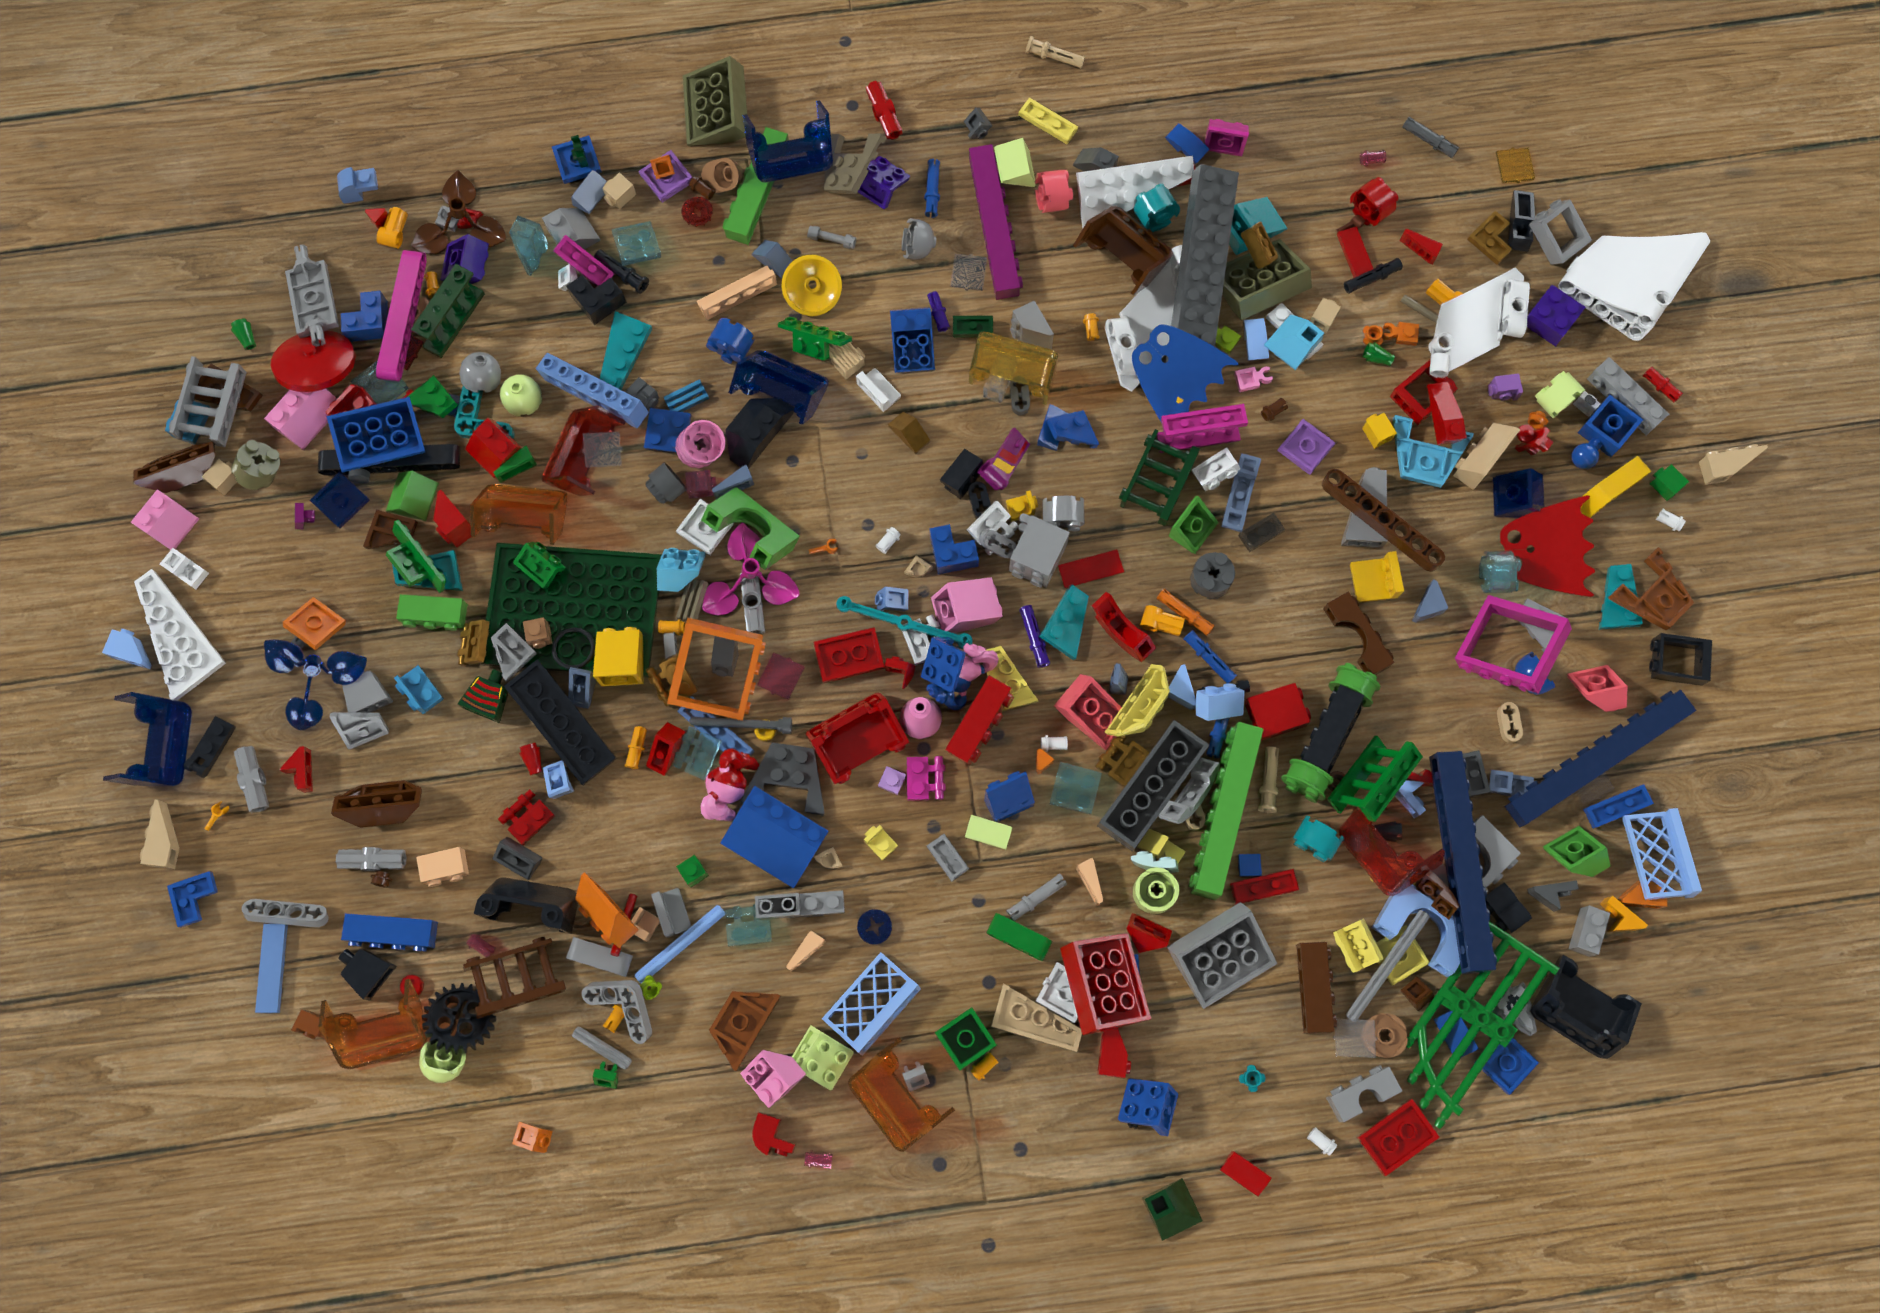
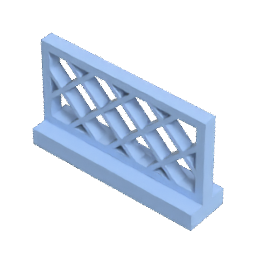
M1678 808L1669 809L1666 812L1624 815L1622 817L1645 900L1683 896L1685 898H1694L1702 891ZM1661 818L1663 824L1661 831L1650 824L1653 819ZM1630 821H1638L1644 825L1640 833L1632 828ZM1646 828L1657 834L1653 842L1642 835ZM1660 837L1668 842L1669 848L1667 851L1656 844ZM1639 839L1650 846L1646 853L1638 849L1637 841ZM1652 849L1663 855L1660 862H1657L1648 855ZM1666 858L1674 862L1675 869L1673 872L1662 865ZM1644 860H1647L1656 867L1652 874L1643 868L1642 863ZM1658 869L1669 876L1665 883L1654 876ZM1672 878L1680 883L1682 891H1675L1668 886ZM1650 881L1662 887L1659 893H1650L1648 886Z
M880 952L825 1014L822 1020L863 1056L921 988ZM881 960L888 964V974H876V966ZM891 968L897 973H891ZM901 976L906 980L901 988L892 989V977ZM888 977L889 989L877 990L876 978ZM873 978V990L861 991L863 980ZM877 993H889V1002L886 1005L877 1006ZM874 994V1006L862 1007V995ZM858 995L859 1007L847 1008L846 1000L848 997ZM874 1009V1019L871 1022H863L862 1010ZM847 1011H859V1023L847 1024ZM835 1012H843L844 1024H834L829 1019ZM859 1026L860 1035L852 1041L848 1037L847 1027ZM844 1027V1033L839 1028Z

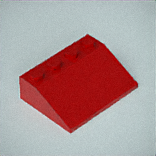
M1128 933L1074 941L1060 948L1082 1035L1103 1032L1151 1020Z

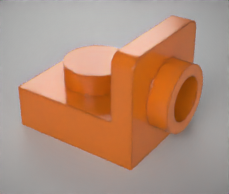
M519 1122L512 1144L530 1151L546 1153L553 1131Z

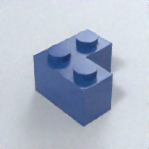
M381 291L360 293L361 311L341 313V332L350 342L381 339L385 331L388 317L387 299Z
M950 524L929 528L938 575L979 567L975 540L954 544Z

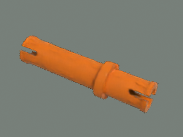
M1165 588L1157 596V600L1182 618H1185L1188 625H1193L1206 636L1215 627L1214 624L1201 616L1199 611L1191 609Z

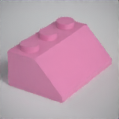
M327 389L313 392L289 390L264 419L275 430L304 450L328 423L326 417L328 415L325 411L337 398Z

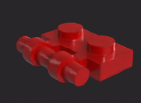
M531 789L524 795L521 794L517 797L518 800L510 808L504 809L503 814L498 818L503 825L509 819L513 822L507 830L523 846L555 817L540 799L534 805L530 802L535 796ZM525 806L528 810L518 818L515 814Z

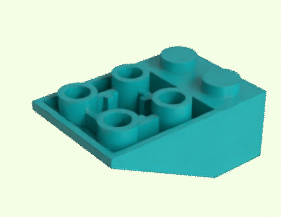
M1268 197L1234 205L1229 245L1236 256L1248 250L1241 233L1256 223L1262 222L1269 238L1288 229Z

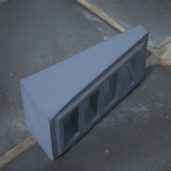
M747 465L738 469L712 489L715 499L720 498L735 487L743 490L754 485Z
M1116 663L1111 673L1109 692L1110 694L1126 695L1128 675L1122 665Z

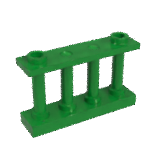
M1375 735L1327 800L1339 814L1343 812L1347 805L1356 806L1361 809L1369 821L1376 822L1423 756L1413 742L1406 741L1398 751L1386 748L1381 739ZM1383 756L1394 758L1388 767L1377 765ZM1371 773L1382 774L1376 783L1366 781ZM1359 789L1369 790L1364 799L1354 797Z

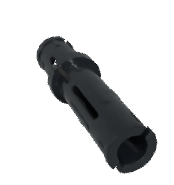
M1395 258L1388 263L1378 264L1376 268L1345 281L1343 284L1344 289L1350 294L1377 280H1384L1388 275L1402 270V262L1399 258Z

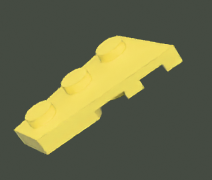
M1002 646L987 649L986 651H995L999 658L997 666L993 670L988 671L987 676L990 675L1006 684L1013 691L1014 699L1008 708L1004 706L1002 712L1039 702Z

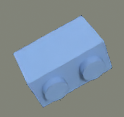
M1230 683L1223 684V687L1207 686L1204 690H1198L1196 695V716L1207 721L1242 716L1244 712L1245 691Z

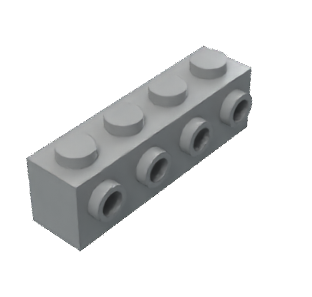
M1610 357L1587 378L1606 398L1609 395L1613 396L1644 419L1637 428L1645 435H1648L1669 415L1661 405Z

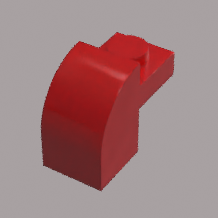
M758 1112L752 1131L753 1141L757 1149L765 1155L770 1154L772 1147L775 1148L774 1152L786 1157L788 1153L793 1154L796 1144L776 1138L781 1119Z

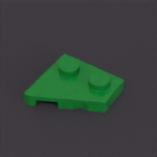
M434 375L407 396L410 397L412 406L420 408L427 413L431 412L440 418H444L458 406Z

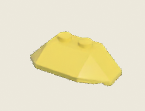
M1150 665L1106 729L1105 733L1107 735L1119 737L1142 733L1152 725L1153 718L1163 709L1164 702L1170 692L1166 671L1162 665Z

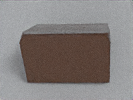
M1418 977L1401 989L1402 994L1417 1011H1420L1434 998L1433 991Z

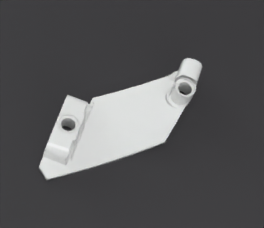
M1182 245L1172 249L1173 256L1153 281L1141 290L1119 313L1120 318L1107 319L1105 323V331L1120 385L1131 392L1140 383L1132 363L1133 351L1140 344H1144L1149 340L1150 333L1158 325L1165 324L1171 326ZM1165 332L1160 333L1157 336V342L1162 346L1169 343V335ZM1143 351L1139 356L1140 362L1142 364H1149L1152 360L1151 353Z
M1516 268L1441 304L1434 339L1429 343V351L1431 353L1430 375L1436 378H1445L1450 371L1498 347L1503 335L1517 338L1524 336L1527 327L1530 285L1528 282H1524V276Z

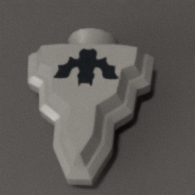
M1522 982L1513 988L1510 986L1493 1010V1013L1500 1015L1505 1020L1526 989L1525 983ZM1530 1000L1514 1022L1517 1029L1528 1036H1532L1537 1032L1535 1019L1530 1013L1532 1006Z

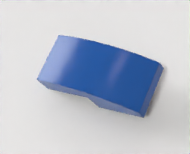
M1179 123L1165 137L1177 152L1181 150L1186 156H1193L1194 164L1198 163L1210 150L1196 135Z

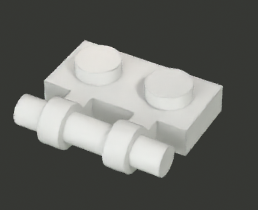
M995 501L967 531L980 544L979 537L984 530L997 531L1001 528V534L1011 538L1019 525L1015 521L1008 525L1006 521L1011 515L998 501ZM987 536V540L995 544L996 541L991 536ZM985 549V552L988 555H991L993 553L988 549Z
M933 614L926 617L928 622L926 625L938 629L941 628ZM920 618L914 620L915 622L922 623ZM911 629L902 631L914 664L924 663L930 646L927 635Z

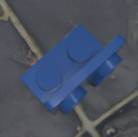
M932 637L921 678L949 692H955L966 653L952 646L954 640L949 637Z
M1129 1078L1118 1120L1123 1123L1152 1126L1159 1135L1168 1136L1178 1093L1169 1083Z

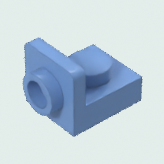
M884 587L879 590L875 596L877 610L907 611L908 589Z

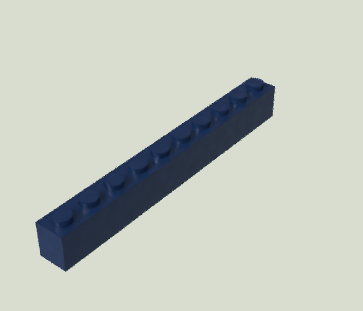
M1682 690L1675 693L1672 691L1667 692L1660 697L1662 700L1660 703L1656 704L1654 701L1643 708L1645 713L1642 715L1634 714L1627 719L1629 722L1624 727L1622 724L1610 730L1612 735L1607 738L1605 735L1601 736L1593 742L1595 744L1594 747L1591 749L1588 746L1576 753L1578 755L1576 759L1568 758L1559 764L1561 769L1556 772L1552 769L1543 775L1544 780L1540 783L1535 780L1526 786L1527 791L1521 795L1520 792H1517L1508 798L1510 803L1504 807L1519 828L1530 823L1697 711Z
M1462 751L1437 752L1430 756L1429 760L1448 886L1460 905L1453 914L1461 973L1490 972L1496 970L1497 957L1493 952L1492 946L1494 938L1489 926L1490 912L1486 907L1485 901L1487 893L1483 886V868L1480 865L1478 856L1480 848L1478 843H1476L1475 837L1476 824L1473 821V804L1468 792L1470 784L1469 780L1466 779L1465 773L1466 760L1463 757Z

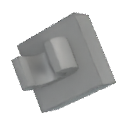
M442 206L438 212L435 224L441 228L445 226L448 217L447 213L450 212L449 207ZM452 217L448 230L455 232L459 219Z
M918 1061L915 1062L916 1068L910 1071L907 1065L904 1066L905 1073L902 1074L909 1092L930 1084L924 1066H921Z

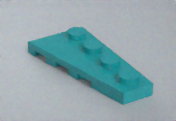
M615 311L600 380L622 390L652 331L651 325Z

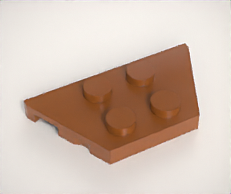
M732 991L709 1031L733 1070L737 1071L779 1001L780 995Z

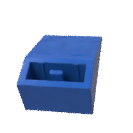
M931 308L890 310L895 373L935 370Z
M1019 771L1007 776L1008 780L1001 783L1000 780H997L988 785V789L985 790L984 801L994 822H1000L1034 806L1035 801L1026 771L1021 774Z

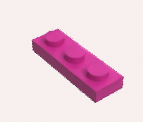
M567 235L563 236L553 250L555 254L597 287L614 275L610 269Z

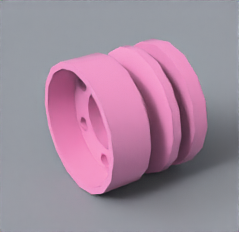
M699 420L693 422L676 439L675 449L677 456L690 468L699 469L707 467L719 458L725 449L723 431L711 421ZM697 442L699 443V447H701L700 450H697V445H695Z

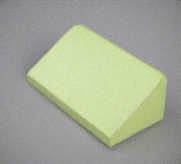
M971 815L965 838L1006 850L1013 827Z

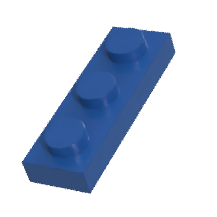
M1643 784L1583 810L1594 829L1654 803Z

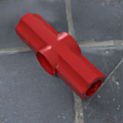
M881 81L870 82L866 86V93L871 101L875 119L877 122H880L887 139H897L902 134V128L896 117L894 104L891 99H888Z

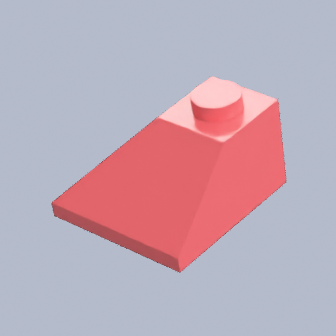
M1608 665L1567 674V678L1582 695L1605 712L1627 708L1628 686Z

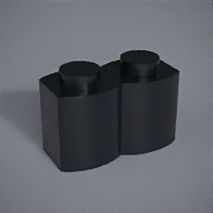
M1506 883L1498 885L1487 894L1485 899L1486 907L1496 920L1495 925L1506 933H1513L1532 919L1530 913Z

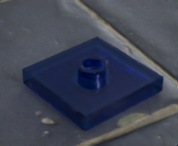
M338 472L310 501L341 529L370 499L341 472Z

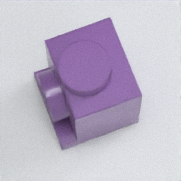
M1519 374L1495 376L1488 385V394L1492 396V399L1508 400L1512 398L1515 401L1523 393Z

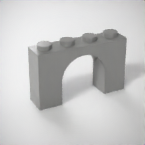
M1482 815L1474 822L1476 824V843H1478L1484 858L1482 881L1487 893L1489 891L1487 887L1491 883L1496 884L1504 876L1502 872L1506 868L1511 869L1518 862L1516 858L1521 853ZM1438 859L1433 861L1417 876L1422 881L1424 876L1431 870L1449 888L1446 867Z

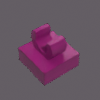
M295 503V529H304V522L314 523L315 510L304 511V503Z

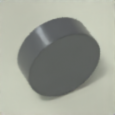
M362 468L351 470L348 474V480L358 484L368 483L370 481V472Z

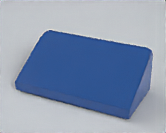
M1049 405L1038 438V446L1057 451L1060 441L1054 439L1047 421L1049 418L1069 413L1054 405Z
M1451 1010L1433 1019L1439 1031L1451 1015ZM1461 1017L1445 1039L1452 1054L1468 1032V1028ZM1474 1040L1463 1056L1479 1049Z

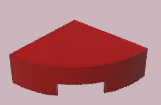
M466 208L473 222L477 224V220L483 216L482 212ZM466 217L458 220L457 226L460 229L473 227Z

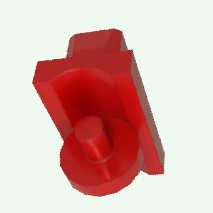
M1528 424L1518 427L1520 431L1517 433V438L1522 442L1515 446L1518 452L1526 450L1532 456L1538 453L1539 450L1542 452L1548 451L1553 444V441L1547 436L1550 432L1547 427L1536 430Z

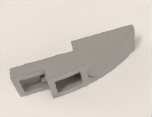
M844 891L755 896L756 919L814 917L845 913Z

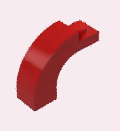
M1105 592L1091 605L1096 613L1095 618L1102 628L1129 655L1142 662L1156 649L1149 635L1138 629L1125 617L1111 594Z

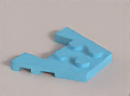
M1395 415L1393 417V427L1397 432L1395 442L1400 478L1441 488L1474 433L1466 432V439L1457 443H1451L1450 448L1410 439L1413 419Z

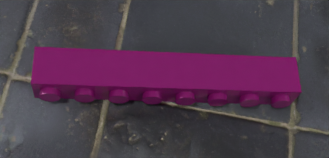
M992 144L969 148V161L995 298L999 300L1017 297L1020 295V289L1023 288L1022 277L1017 275L1019 261L1018 258H1014L1013 252H1016L1015 241L1010 238L1012 225L1011 222L1007 223L1006 217L1009 216L1008 205H1004L1003 199L1006 198L1005 189L1000 187L996 155Z

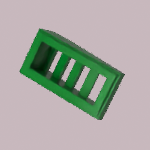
M526 445L493 473L498 481L502 483L537 464Z

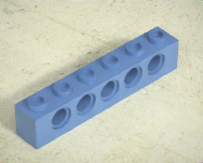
M546 353L536 367V370L545 381L635 428L640 426L649 413L641 400L549 353Z

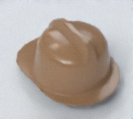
M729 158L713 160L706 163L703 167L702 181L711 188H714L715 193L729 191L740 184L745 169H742L736 161Z

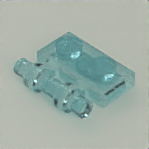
M689 726L687 733L682 738L683 742L680 750L676 751L674 756L676 759L673 766L681 769L683 762L688 763L685 772L705 780L722 740L704 732H701L697 739L694 737L697 729ZM692 744L695 747L690 757L687 755V753L690 748V745Z
M755 904L752 907L741 908V906H734L733 909L725 910L726 918L734 917V923L726 924L728 947L772 942L770 919H756ZM754 915V921L742 922V916Z

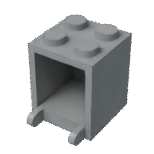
M1023 513L1020 515L1022 523L1018 527L1019 531L1023 532L1010 558L1009 571L1016 578L1030 580V583L1036 587L1041 588L1043 586L1047 588L1066 549L1070 532L1033 515L1029 516Z

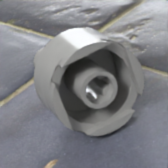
M1053 496L1052 501L1048 502L1047 498L1043 499V520L1059 528H1068V531H1080V527L1085 524L1084 498L1080 497V501H1077L1076 496Z

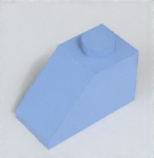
M112 629L102 653L120 661L151 669L152 665L141 640L134 637V633L129 630L121 629V631H116Z

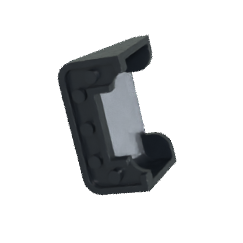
M502 877L497 879L478 898L474 914L487 920L497 921L500 914L511 911L512 903L542 907L541 919L546 926L559 929V932L572 934L578 903L575 900L577 893L569 888Z
M1562 955L1555 963L1560 969L1556 975L1550 972L1533 1002L1530 1012L1534 1018L1594 1056L1608 1059L1629 1043L1642 1003L1627 994H1620L1612 999L1575 976L1579 969L1577 963Z

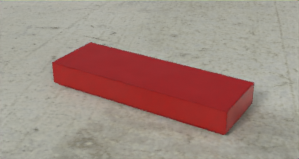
M1353 227L1339 231L1337 237L1353 278L1374 269L1358 228Z
M1294 869L1230 883L1235 905L1240 902L1243 904L1299 890Z

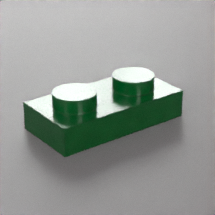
M953 316V338H993V316Z

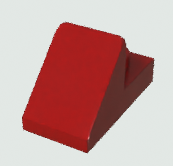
M301 746L283 764L280 771L285 774L296 773L294 775V785L297 787V790L304 793L313 792L311 750Z

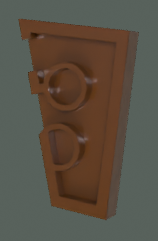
M212 363L208 366L211 369L222 370ZM202 375L198 386L222 390L226 379ZM243 383L236 409L251 412L263 395ZM199 394L194 396V400L219 405L221 398Z

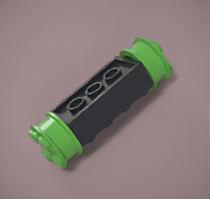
M1350 663L1337 667L1336 671L1338 674L1335 680L1331 681L1328 685L1332 691L1328 709L1324 708L1319 718L1321 720L1319 728L1314 727L1311 733L1310 746L1305 745L1300 756L1302 757L1301 760L1290 759L1289 764L1291 766L1287 774L1281 777L1288 791L1295 794L1299 792L1305 795L1307 800L1314 803L1326 798L1324 792L1328 784L1330 785L1334 782L1329 774L1363 707L1372 706V697L1381 688L1376 680V675L1358 670L1356 666Z

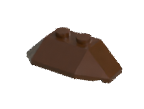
M212 441L199 443L157 458L142 468L135 469L133 471V482L135 485L159 490L163 493L178 491L184 486L199 483L204 479L202 476L212 465L215 457V444Z
M405 780L360 785L343 795L335 796L331 814L360 828L404 823L420 806L422 789Z

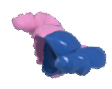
M965 644L963 649L968 656H965L955 692L959 693L958 696H955L954 692H949L935 684L927 685L929 696L935 698L936 702L945 704L951 710L962 709L967 701L966 693L971 681L997 666L999 658L995 651H986L984 647L975 644Z

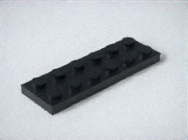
M538 659L504 685L509 694L581 785L584 786L617 759Z

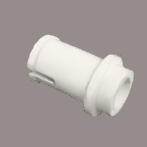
M1664 508L1656 518L1657 521L1673 528V531H1680L1686 522L1682 516L1678 517Z
M893 527L887 529V533L875 545L884 554L887 553L896 540H900L901 534Z
M1045 735V737H1041V749L1045 750V752H1048V750H1067V736L1048 737V735Z
M1316 1127L1307 1137L1308 1140L1323 1150V1154L1330 1156L1337 1147L1334 1139L1330 1140Z

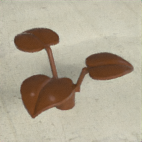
M457 170L450 176L442 190L443 200L449 205L450 210L447 213L448 217L444 229L441 231V228L433 223L424 224L416 231L411 245L415 250L425 252L426 254H438L444 251L449 243L448 238L444 234L448 230L452 217L455 219L466 217L474 227L470 235L489 243L488 247L504 242L506 234L500 223L492 217L481 216L477 220V224L473 222L466 211L465 205H469L474 201L476 189Z

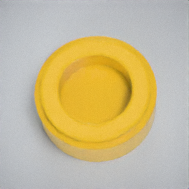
M754 729L756 737L763 742L771 741L776 735V729Z

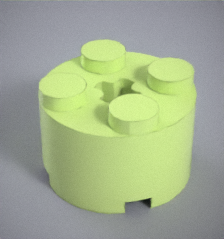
M1563 371L1550 381L1553 384L1551 387L1548 385L1535 395L1536 401L1552 418H1555L1560 411L1567 408L1585 391L1569 372L1565 373Z
M1155 867L1144 871L1137 878L1133 886V898L1138 908L1150 914H1160L1167 911L1174 905L1179 896L1178 881L1164 868ZM1154 886H1157V890L1161 891L1157 896H1155L1154 892H1151Z

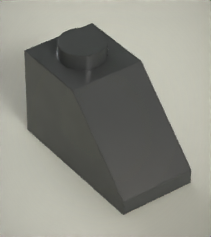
M1102 147L1084 148L1073 163V166L1082 171L1117 167L1119 156Z
M715 636L711 659L712 673L722 677H733L739 657L738 641Z

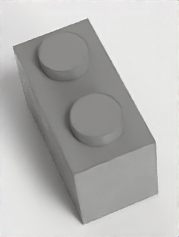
M1590 905L1580 908L1569 950L1588 957L1599 955L1610 913Z

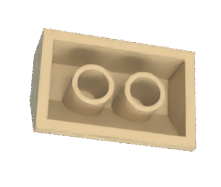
M1493 423L1489 429L1484 427L1478 435L1480 441L1477 444L1473 442L1466 451L1469 454L1466 459L1462 457L1455 466L1458 470L1453 476L1474 490L1520 429Z

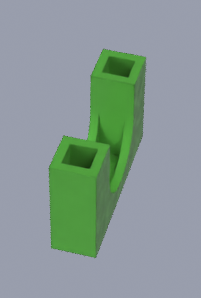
M737 487L707 505L701 519L715 532H719L729 524L736 522L745 523L756 528L763 538L756 542L749 558L756 559L759 562V566L764 570L792 552L800 537Z

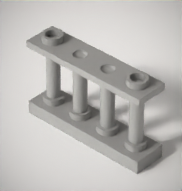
M191 356L190 363L186 366V377L174 418L169 425V432L178 440H182L184 432L210 436L209 439L217 446L226 447L247 372L240 364L231 363L227 371L205 368L196 357ZM200 376L226 379L225 386L222 390L198 386ZM199 394L221 398L219 407L214 409L192 405L194 396ZM189 414L215 417V421L211 428L187 424Z

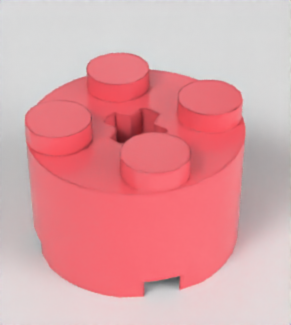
M1053 170L1036 174L1035 184L1039 183L1038 190H1035L1039 210H1043L1042 213L1062 211L1069 208V200H1073V190L1068 186L1069 174L1067 170Z

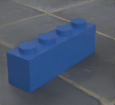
M345 913L341 940L347 941L348 946L362 947V943H369L371 948L383 949L384 945H392L391 949L405 950V947L409 946L414 947L413 951L427 952V948H435L438 922L425 919Z

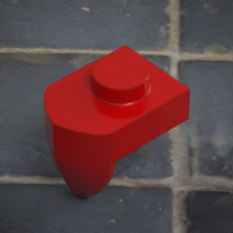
M900 657L886 658L885 671L903 674L902 689H905L914 675L916 666L905 662Z

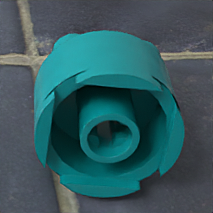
M1163 183L1156 185L1148 192L1139 193L1136 197L1137 202L1134 206V212L1147 230L1151 229L1152 232L1167 227L1172 223L1170 219L1174 215L1177 217L1180 213L1179 204Z
M1306 815L1293 836L1295 840L1293 845L1303 851L1311 850L1314 852L1313 857L1323 863L1326 860L1331 861L1344 837L1341 835L1337 838V832L1316 819L1314 822H1310V816Z

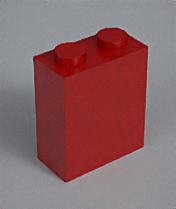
M1296 683L1282 686L1245 700L1244 704L1252 725L1263 728L1261 741L1306 727L1310 723L1311 713L1308 707L1304 706L1302 690L1300 687L1297 688Z

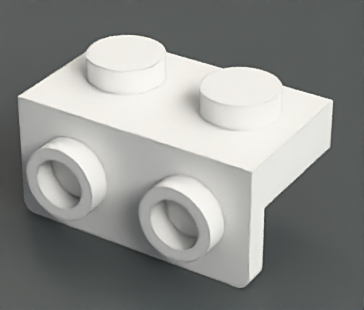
M1226 447L1193 468L1192 472L1206 492L1207 490L1217 488L1224 479L1234 477L1240 470V467Z

